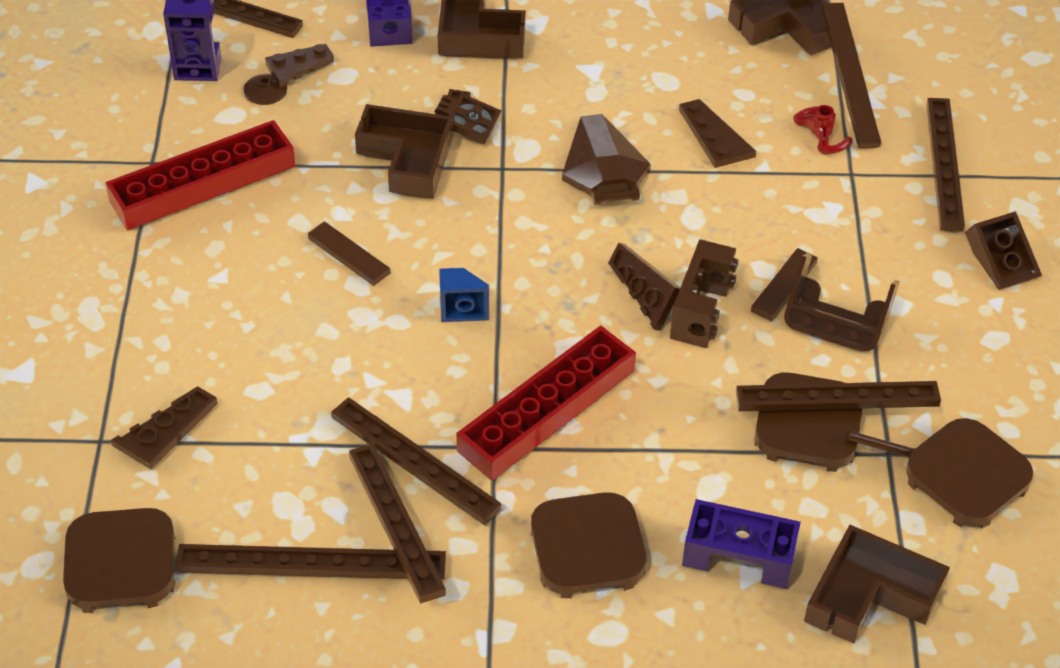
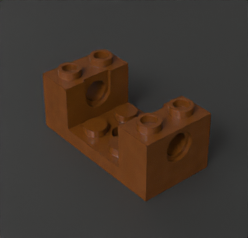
M699 239L673 306L670 339L703 348L708 347L710 339L715 340L718 326L714 324H717L720 310L716 309L718 299L703 296L701 292L704 291L726 297L729 288H734L737 275H734L733 272H736L739 259L735 258L736 248Z

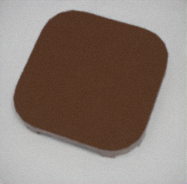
M781 372L772 375L766 380L764 385L845 382ZM862 409L759 411L754 444L767 455L766 459L776 462L777 456L827 465L828 472H836L838 467L853 462L858 443L847 441L845 436L848 430L859 433Z
M969 418L955 419L942 427L914 449L909 456L906 467L908 485L913 490L917 487L922 489L954 516L953 523L961 528L963 524L980 526L981 529L989 526L993 517L1020 495L1022 497L1025 496L1033 478L1032 465L1023 454L987 426Z
M602 492L552 499L537 506L531 515V536L533 537L539 565L540 581L544 588L548 587L551 591L561 594V598H571L572 592L622 585L624 591L634 588V584L645 574L646 551L637 516L632 503L624 496L617 493Z
M157 508L100 511L83 514L76 518L69 525L65 535L63 583L68 601L81 608L83 613H93V607L147 603L148 609L157 607L158 602L167 597L170 591L174 592L176 584L174 579V539L176 538L171 518Z

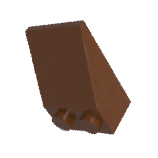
M1016 211L976 223L965 232L973 254L998 290L1042 276Z

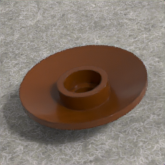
M272 74L256 75L250 78L244 85L245 97L250 102L258 105H270L279 102L287 93V84L279 87Z

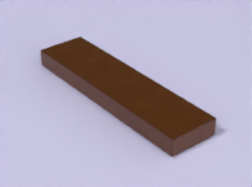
M322 222L308 233L310 241L371 285L375 286L390 274V267L327 222Z
M799 248L794 251L753 303L751 312L769 321L775 318L789 300L801 257L808 252ZM812 255L807 275L817 264L818 257Z

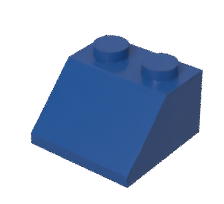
M440 268L441 322L489 320V284L465 268Z

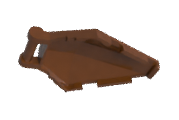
M603 114L580 116L563 169L562 181L580 190L583 189L590 194L593 205H601V202L626 199L637 201L640 200L638 185L650 171L651 164Z

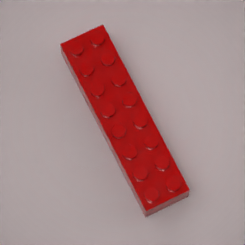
M275 120L105 182L109 202L128 231L296 167L294 147Z
M600 325L456 433L457 452L488 479L493 481L635 371L636 352Z

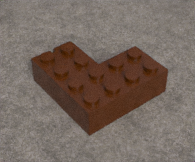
M442 0L437 34L438 54L523 58L526 10L485 9L486 0Z
M827 0L730 1L728 21L738 31L741 30V34L751 45L787 31L810 55L831 48L821 9L823 3H829Z
M366 104L361 121H359L355 132L356 154L392 159L388 170L389 192L434 198L454 136L453 117Z
M849 524L807 604L804 622L824 631H827L829 627L832 629L831 634L853 644L875 603L926 625L945 586L950 567Z

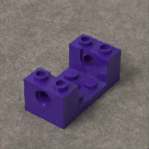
M166 0L163 16L174 80H218L222 58L220 43L213 41L211 27L215 10L214 0Z
M366 0L370 47L413 44L411 9L408 0Z
M695 499L684 544L682 566L708 571L711 555L716 554L764 565L761 583L787 589L801 521ZM745 531L750 536L740 538L736 535V532Z

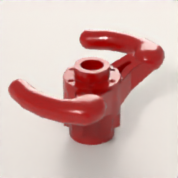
M829 105L808 107L800 110L793 116L795 124L809 127L812 133L816 135L819 140L817 149L822 154L840 152L846 149L853 141L851 137L847 136L838 144L828 145L829 135L833 132L836 117L834 109Z

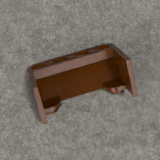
M806 253L802 255L784 313L785 323L793 329L861 351L874 349L890 316L900 281L895 280L891 283L886 301L874 300L867 305L864 315L819 301L821 294L820 284L816 280L806 277L813 254Z

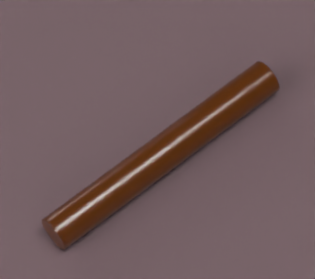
M849 430L845 436L847 441L909 457L914 451V448Z

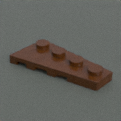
M696 99L679 104L681 115L714 168L756 157V150L703 101Z
M618 242L608 264L619 280L626 284L630 290L628 293L633 299L637 300L641 306L639 309L644 316H648L652 328L661 331L675 303L680 287L626 244Z
M197 386L171 402L169 408L153 413L151 419L141 425L137 423L129 428L130 432L120 437L118 435L111 439L112 446L147 468L152 469L218 404L217 397Z

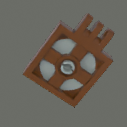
M461 93L458 100L443 95L434 112L438 115L453 117L454 132L485 145L502 110Z

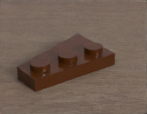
M326 43L265 57V64L279 87L286 85V81L291 78L294 80L301 78L302 73L306 71L314 72L334 62L333 53Z

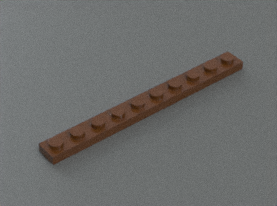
M179 544L175 566L177 572L407 578L395 551L388 549ZM427 551L440 578L445 579L446 551Z

